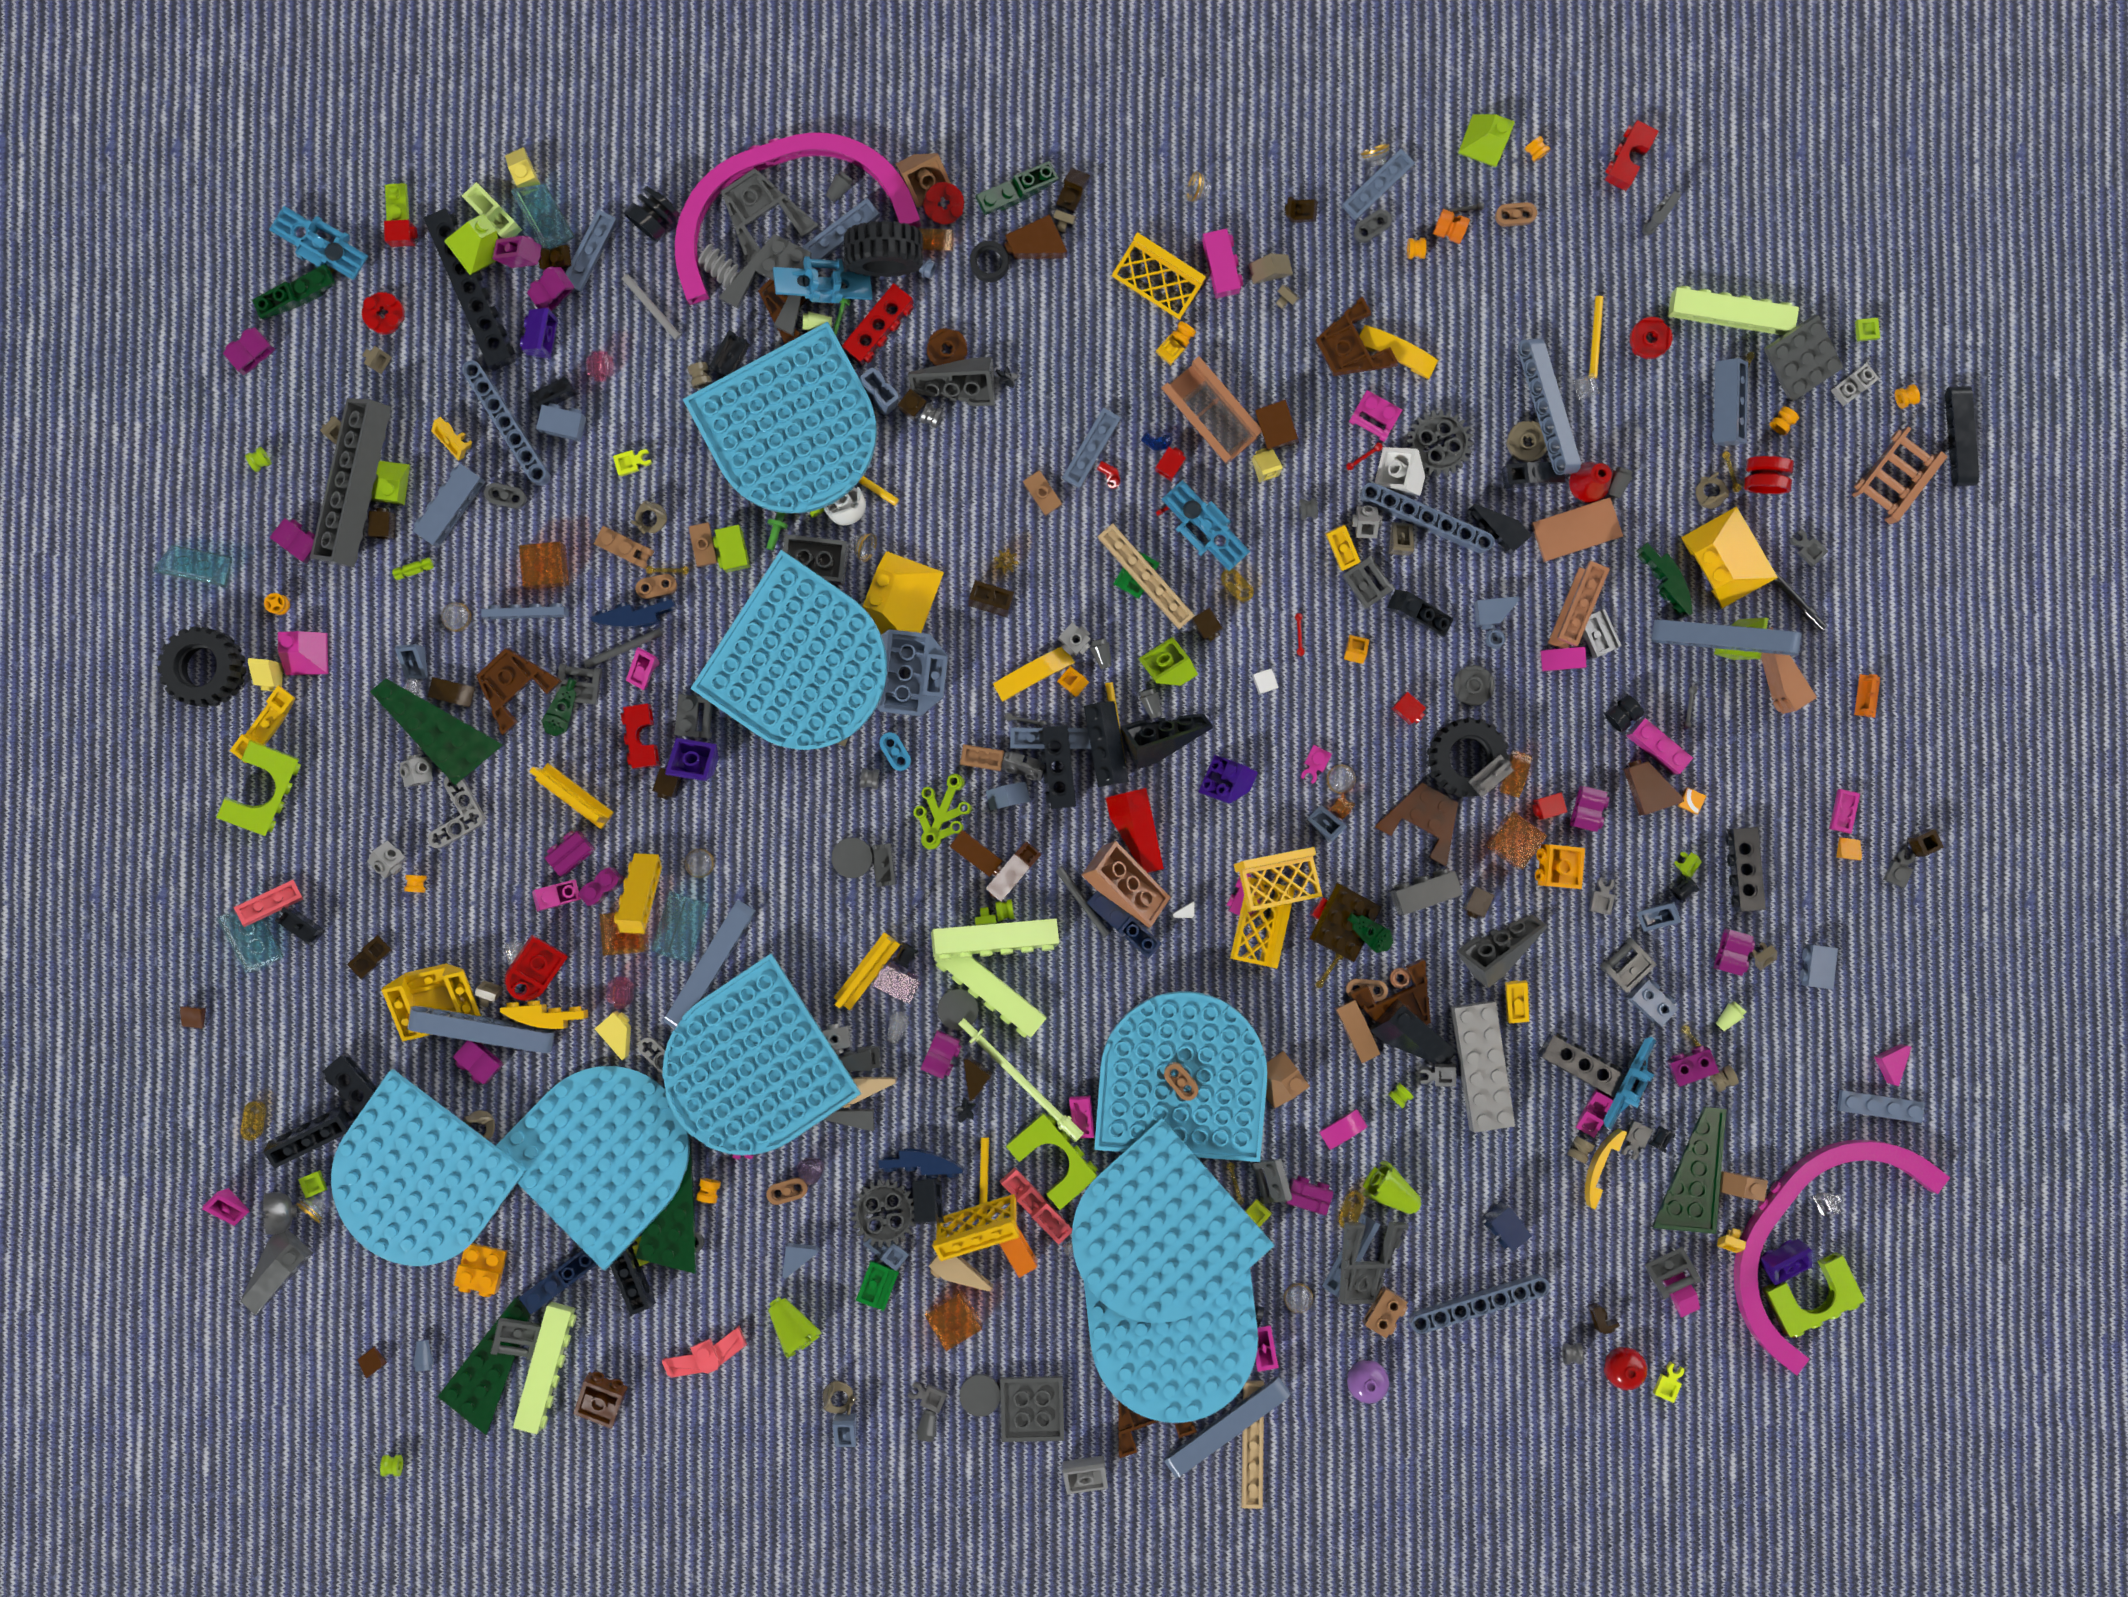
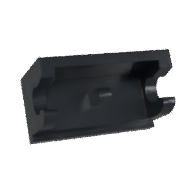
M729 330L709 366L714 372L723 377L731 374L738 369L750 344L746 339L738 337Z
M566 375L561 376V379L535 392L531 391L528 393L533 400L534 407L539 412L542 405L548 406L549 403L557 405L577 395Z
M292 906L283 907L280 911L283 913L282 916L275 919L276 923L286 928L311 947L316 944L325 929Z
M936 1179L912 1181L915 1224L944 1223L942 1181Z

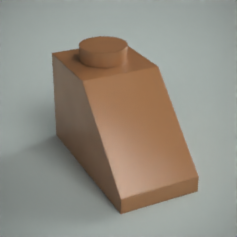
M1721 1171L1720 1192L1765 1202L1768 1181L1760 1177Z

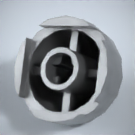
M281 1192L264 1194L263 1209L265 1211L264 1226L266 1235L286 1231L291 1226L293 1217H297V1206L292 1205L291 1199Z

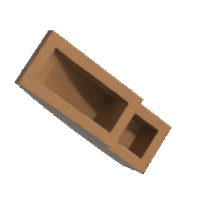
M1352 999L1336 1007L1335 1010L1343 1024V1028L1361 1063L1380 1055L1379 1049L1356 1001Z

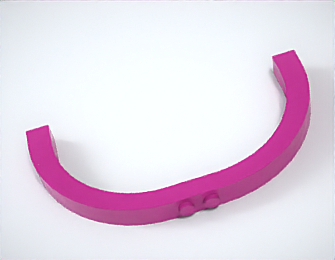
M804 133L782 139L774 138L769 140L767 144L751 146L747 151L728 158L700 180L688 197L678 221L675 237V259L680 282L688 303L693 305L709 299L698 265V238L704 217L723 189L754 168L757 171H761L790 160L808 156H827L845 160L866 171L880 184L892 203L899 223H907L917 228L921 226V222L908 187L896 169L875 150L859 141L837 134Z
M1862 1139L1836 1142L1819 1148L1800 1159L1779 1181L1773 1183L1770 1188L1771 1192L1765 1197V1202L1759 1201L1757 1210L1748 1221L1740 1240L1746 1242L1745 1250L1735 1255L1733 1276L1736 1300L1744 1322L1756 1341L1775 1360L1795 1375L1800 1373L1810 1359L1784 1339L1774 1328L1763 1308L1758 1289V1264L1763 1245L1769 1233L1808 1183L1824 1171L1847 1162L1869 1160L1891 1164L1907 1173L1928 1191L1938 1194L1950 1177L1922 1156L1902 1147L1875 1140Z

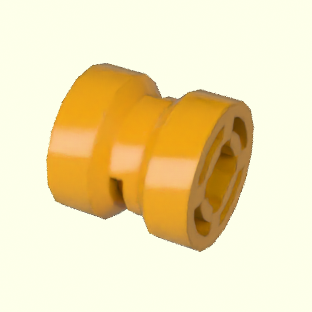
M1783 406L1779 410L1778 416L1774 417L1769 425L1778 434L1787 435L1790 431V426L1799 420V416L1791 408Z
M701 1178L699 1183L701 1188L697 1193L696 1200L705 1203H717L718 1196L716 1193L720 1189L721 1182L715 1179Z

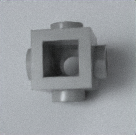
M1357 506L1356 514H1352L1351 522L1352 527H1355L1356 538H1377L1378 528L1382 526V515H1378L1377 507Z
M1073 622L1058 637V640L1064 644L1062 648L1069 655L1073 653L1076 656L1079 653L1083 655L1091 646L1089 644L1091 639L1088 637L1090 633L1083 626L1078 628ZM1074 638H1078L1080 641L1078 643H1074L1072 640Z
M419 755L408 756L406 761L400 763V775L403 778L404 787L424 785L433 781L432 766L429 763L428 757L420 758Z
M387 840L372 851L367 862L377 873L387 878L391 874L396 875L403 868L402 863L405 857L399 849L395 848Z
M839 1024L828 1025L827 1030L822 1031L836 1054L843 1053V1048L852 1047L849 1026L839 1027ZM834 1035L838 1037L837 1043L832 1040Z

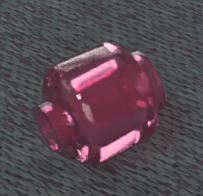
M592 351L591 355L587 356V375L594 377L595 382H606L607 378L613 376L614 361L612 356L608 355V352Z
M618 976L608 982L607 1001L613 1004L614 1008L622 1009L633 1002L634 984L629 981V978Z

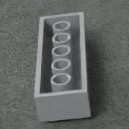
M1485 1001L1450 1007L1469 1130L1475 1133L1515 1127L1496 1002Z

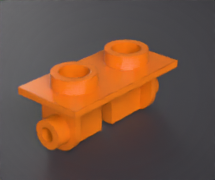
M1859 674L1854 715L1875 718L1880 677L1878 675Z

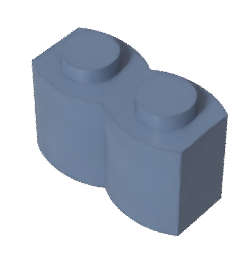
M870 368L861 375L860 381L869 399L873 401L875 408L881 414L887 415L897 407L899 396L896 390L891 385L885 383L884 377L878 370Z

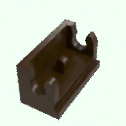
M975 580L969 596L968 606L1008 618L1014 592Z

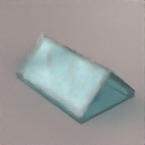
M546 184L511 190L540 244L545 249H553L575 237Z
M171 545L154 567V572L168 577L226 588L232 557Z
M670 891L651 950L669 958L691 962L710 903Z
M236 911L217 918L246 974L258 972L284 957L264 918L246 927H243Z

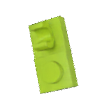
M405 183L385 184L386 220H409L407 185Z

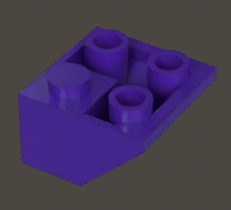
M1214 755L1198 792L1230 804L1250 792L1258 772L1243 764Z

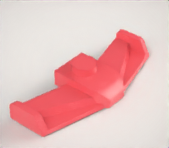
M739 1325L714 1345L711 1338L691 1346L692 1354L663 1358L662 1363L667 1375L671 1378L703 1372L708 1374L718 1370L720 1365L748 1344Z

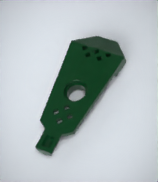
M569 677L566 686L560 687L541 720L546 733L557 736L568 730L577 694L574 690L577 680ZM558 704H563L565 709L560 710Z
M1351 913L1347 920L1353 924L1352 929L1375 953L1385 952L1390 949L1393 944L1391 930L1363 915L1357 917Z

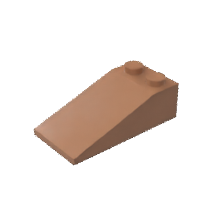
M1761 654L1770 694L1774 700L1773 705L1777 711L1782 714L1794 712L1817 698L1790 655Z
M1117 841L1102 846L1082 873V876L1097 891L1147 927L1153 925L1171 898Z

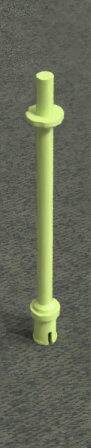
M964 1018L960 1021L959 1025L972 1037L969 1042L972 1044L976 1041L1057 1121L1060 1130L1063 1129L1074 1142L1084 1134L1071 1121L1072 1118L1070 1116L1062 1115L981 1035L984 1032L983 1029L978 1032Z

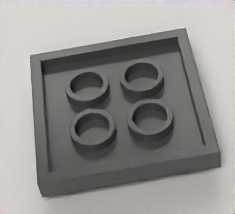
M1819 315L1811 316L1764 348L1788 400L1791 402L1843 369V365Z
M1063 1376L1000 1377L1002 1442L1064 1441Z

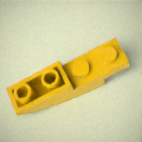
M527 1001V1005L519 1006V1002L506 1003V1007L500 1008V1012L507 1017L539 1028L564 1029L568 1028V1020L588 1018V1009L582 1010L581 1006L569 1007V1011H561V1007L548 1008L547 1012L546 1004H540V1001Z

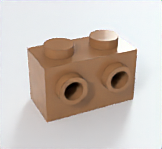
M1382 1286L1375 1302L1369 1308L1362 1322L1366 1327L1387 1338L1389 1334L1392 1335L1394 1333L1399 1316L1403 1317L1407 1311L1408 1306L1406 1305L1408 1302L1400 1295Z

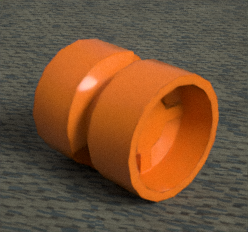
M1443 209L1433 234L1442 238L1448 236L1449 241L1460 244L1470 219L1461 215L1455 217L1454 212Z

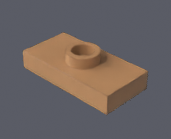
M1040 470L1023 481V484L1045 516L1062 506L1061 501Z
M710 523L688 526L696 566L702 567L717 564Z
M963 744L960 765L1001 771L1004 751Z

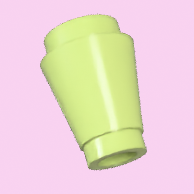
M810 311L803 313L802 330L809 332L826 322L832 328V317Z
M1735 1001L1731 1004L1728 1003L1716 1024L1723 1031H1726L1743 1019L1746 1011Z

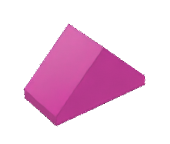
M1899 1044L1874 1056L1888 1084L1900 1085L1912 1048L1911 1046Z
M229 1188L217 1192L202 1206L204 1211L233 1226L250 1212Z
M1682 1272L1663 1282L1665 1286H1669L1686 1276ZM1692 1285L1670 1294L1681 1318L1700 1309L1698 1295Z
M1271 1325L1258 1327V1345L1255 1358L1257 1371L1278 1368Z

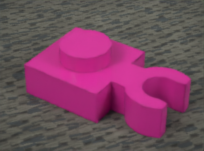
M1313 745L1304 762L1309 767L1302 772L1301 778L1304 779L1305 775L1310 773L1312 775L1310 783H1315L1317 780V770L1323 773L1332 754Z

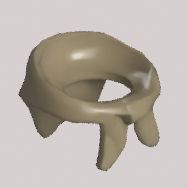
M1715 472L1711 477H1701V481L1695 489L1696 498L1704 508H1717L1730 496L1725 483L1721 479L1716 478L1719 472ZM1710 483L1716 484L1720 489V494L1707 497L1703 491L1704 486Z
M645 500L636 511V521L631 520L630 522L638 526L643 534L647 532L657 533L667 523V513L661 505ZM652 510L657 516V522L654 526L648 527L642 522V515L645 511Z
M478 1110L468 1116H464L463 1122L468 1126L475 1122L485 1124L487 1130L482 1135L488 1140L493 1136L495 1120L490 1113Z
M840 1381L829 1383L825 1387L822 1396L824 1410L835 1414H842L847 1411L848 1416L856 1400L852 1388ZM836 1391H843L848 1396L846 1404L841 1407H836L831 1402V1397Z

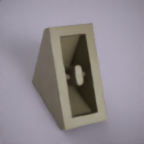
M1270 253L1248 264L1253 285L1293 275L1288 254Z
M1392 522L1389 554L1410 556L1414 552L1413 524Z

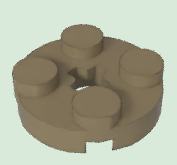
M1519 422L1510 430L1506 446L1511 456L1523 463L1533 462L1540 459L1546 453L1547 447L1538 422ZM1523 437H1525L1526 439L1529 437L1532 438L1531 447L1529 445L1525 446L1523 444Z

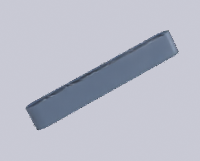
M1540 338L1524 339L1518 345V353L1553 470L1558 475L1577 473L1581 467V461L1546 344Z
M474 360L465 362L462 367L465 378L528 478L539 486L549 483L550 473L485 369ZM473 368H478L477 374L471 376V370ZM489 385L488 391L481 393L482 387ZM495 402H499V408L492 410V405ZM506 419H510V425L503 428V422ZM521 436V442L514 445V439ZM532 453V459L529 462H525L524 457ZM543 471V476L540 479H535L536 472Z
M1367 483L1360 491V499L1365 504L1377 507L1383 512L1472 551L1482 554L1490 550L1494 545V537L1490 533L1379 484ZM1372 489L1375 492V497H1367L1365 490ZM1384 498H1392L1394 501V505L1387 506L1384 502ZM1403 506H1410L1413 510L1412 514H1406L1403 511ZM1422 514H1429L1431 522H1424ZM1441 522L1449 523L1450 530L1444 531L1441 528ZM1460 530H1466L1469 538H1461ZM1480 538H1484L1487 541L1488 546L1486 548L1480 546Z
M1654 620L1651 641L1663 644L1794 656L1799 655L1802 634L1784 630Z
M737 900L663 1021L664 1023L676 1029L684 1014L705 997L754 917L756 910Z
M413 1006L410 1008L408 1029L414 1032L539 1053H550L552 1051L555 1033L553 1029L423 1006Z
M1530 1275L1414 1311L1410 1314L1408 1321L1416 1333L1424 1334L1544 1297L1550 1291V1284L1541 1275ZM1538 1281H1542V1288L1539 1290H1535V1283ZM1522 1287L1523 1293L1520 1296H1515V1289ZM1502 1293L1503 1299L1500 1302H1495L1496 1294ZM1479 1299H1482L1483 1306L1481 1308H1475V1302ZM1457 1306H1463L1464 1310L1461 1314L1457 1315L1454 1313ZM1437 1312H1444V1317L1440 1321L1434 1319ZM1424 1318L1422 1326L1416 1327L1414 1325L1416 1319Z
M1276 1376L1171 1452L1163 1461L1176 1478L1182 1476L1284 1402L1291 1395V1392L1280 1377Z

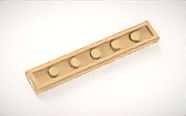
M1113 523L1097 536L1101 543L1178 630L1195 616Z
M1247 1381L1243 1386V1400L1262 1387L1264 1381ZM1264 1416L1242 1431L1241 1507L1245 1509H1263Z

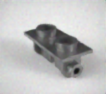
M1006 751L1001 769H1005L1006 772L1011 774L1023 775L1029 780H1041L1045 768L1042 760L1028 756L1025 763L1023 762L1025 755Z
M1499 755L1468 782L1483 797L1514 770L1510 767L1512 764Z

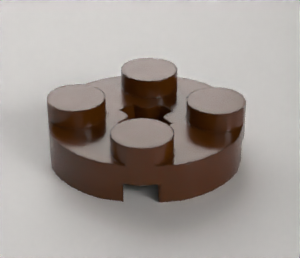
M942 328L935 331L928 340L927 355L934 366L964 360L968 356L966 339L959 331ZM944 345L953 347L950 354L942 352Z

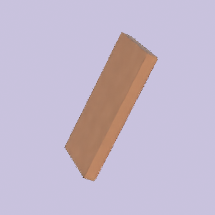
M1611 498L1531 523L1544 562L1623 537Z

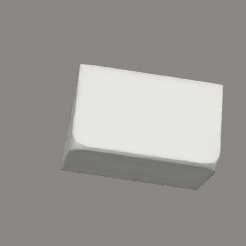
M1272 668L1252 675L1259 695L1279 688Z
M1194 902L1172 913V916L1174 918H1193Z

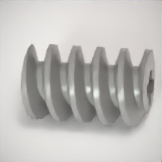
M709 244L702 251L698 265L704 268L705 272L711 273V277L717 278V281L723 283V286L727 288L743 269L737 272L738 264L731 267L732 259H728L725 262L726 254L718 256L720 249L716 248L712 251L714 245Z

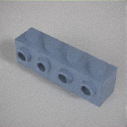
M1740 358L1716 361L1713 371L1715 379L1713 397L1715 402L1712 437L1714 443L1721 446L1747 444L1748 362Z
M462 464L458 467L456 466L451 471L448 482L439 488L438 496L427 505L426 513L415 522L413 532L439 548L486 481Z

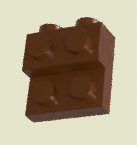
M589 1372L583 1381L573 1414L612 1429L628 1386H625L619 1379L610 1380L604 1378L601 1372Z

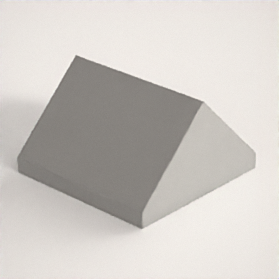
M1104 1455L1062 1461L1067 1495L1108 1489Z

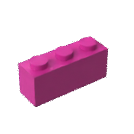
M1227 228L1204 233L1202 243L1215 298L1239 294L1241 286H1243V279L1236 269L1239 266L1237 254H1233L1232 247H1234L1232 234H1228Z
M1646 718L1638 720L1626 734L1630 740L1672 775L1680 774L1693 759L1692 756Z

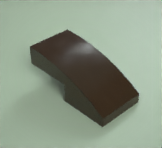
M432 677L427 697L470 707L475 687Z
M377 935L347 965L363 980L390 954L392 949Z

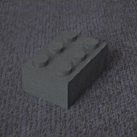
M785 534L784 552L831 584L845 585L849 552L847 541Z
M1443 868L1432 872V877L1423 875L1414 878V883L1412 884L1403 882L1394 885V890L1390 891L1397 914L1406 915L1463 895L1456 872Z

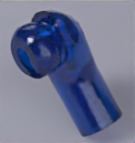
M1146 432L1140 441L1152 450L1160 451L1170 447L1172 438L1169 435L1154 438Z

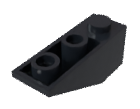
M1551 462L1506 464L1502 468L1504 489L1566 482L1565 474H1556Z
M1477 504L1469 508L1471 517L1476 522H1481L1485 527L1484 531L1490 533L1497 540L1498 547L1504 553L1507 552L1510 555L1532 536L1517 519Z
M1395 590L1387 606V609L1443 637L1446 636L1453 621L1452 617L1409 591Z

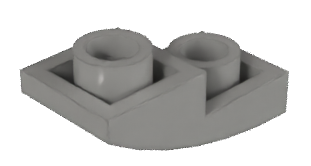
M1865 363L1830 391L1842 406H1845L1875 383L1879 377L1868 363Z

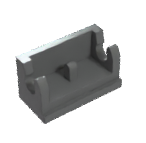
M892 844L871 846L876 887L896 885Z

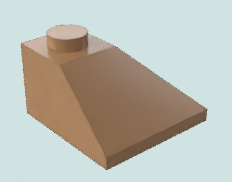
M938 153L914 154L896 163L900 176L908 187L917 208L923 205L925 193L932 185L939 182L950 183Z
M1284 1051L1266 1062V1098L1274 1109L1294 1099L1310 1087Z

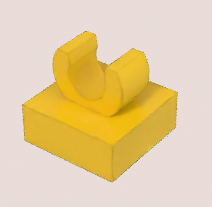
M1169 335L1156 350V353L1171 366L1185 349Z
M1732 1228V1230L1727 1231L1725 1236L1718 1238L1717 1246L1738 1253L1745 1250L1746 1242L1739 1239L1741 1230Z

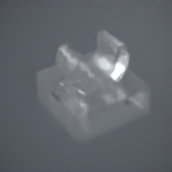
M1593 373L1573 380L1579 400L1600 393Z
M1817 1193L1813 1196L1821 1215H1836L1841 1212L1838 1207L1843 1202L1840 1194L1833 1196L1832 1193Z

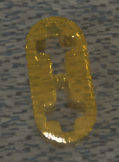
M1226 569L1223 571L1220 577L1222 585L1238 601L1243 603L1250 601L1254 594L1252 586L1236 570L1231 569L1228 571ZM1225 574H1228V575L1233 574V575H1234L1233 580H1234L1237 584L1234 585L1231 581L1227 583V582L1225 581V580H1226ZM1238 586L1243 590L1246 588L1249 590L1247 593L1249 595L1248 598L1246 596L1240 597L1241 591L1237 588Z
M259 1100L247 1103L244 1108L241 1136L248 1141L259 1138L263 1132L266 1106ZM256 1105V1109L259 1110V1113H256L254 1115V1112L251 1111V1108L255 1107ZM252 1127L253 1130H256V1133L251 1135V1132H248L247 1129Z
M1350 1190L1344 1196L1337 1219L1342 1228H1344L1345 1223L1342 1218L1347 1217L1349 1211H1351L1350 1218L1353 1220L1352 1222H1358L1364 1198L1357 1190ZM1357 1195L1359 1203L1355 1202L1353 1208H1350L1351 1201L1349 1198Z

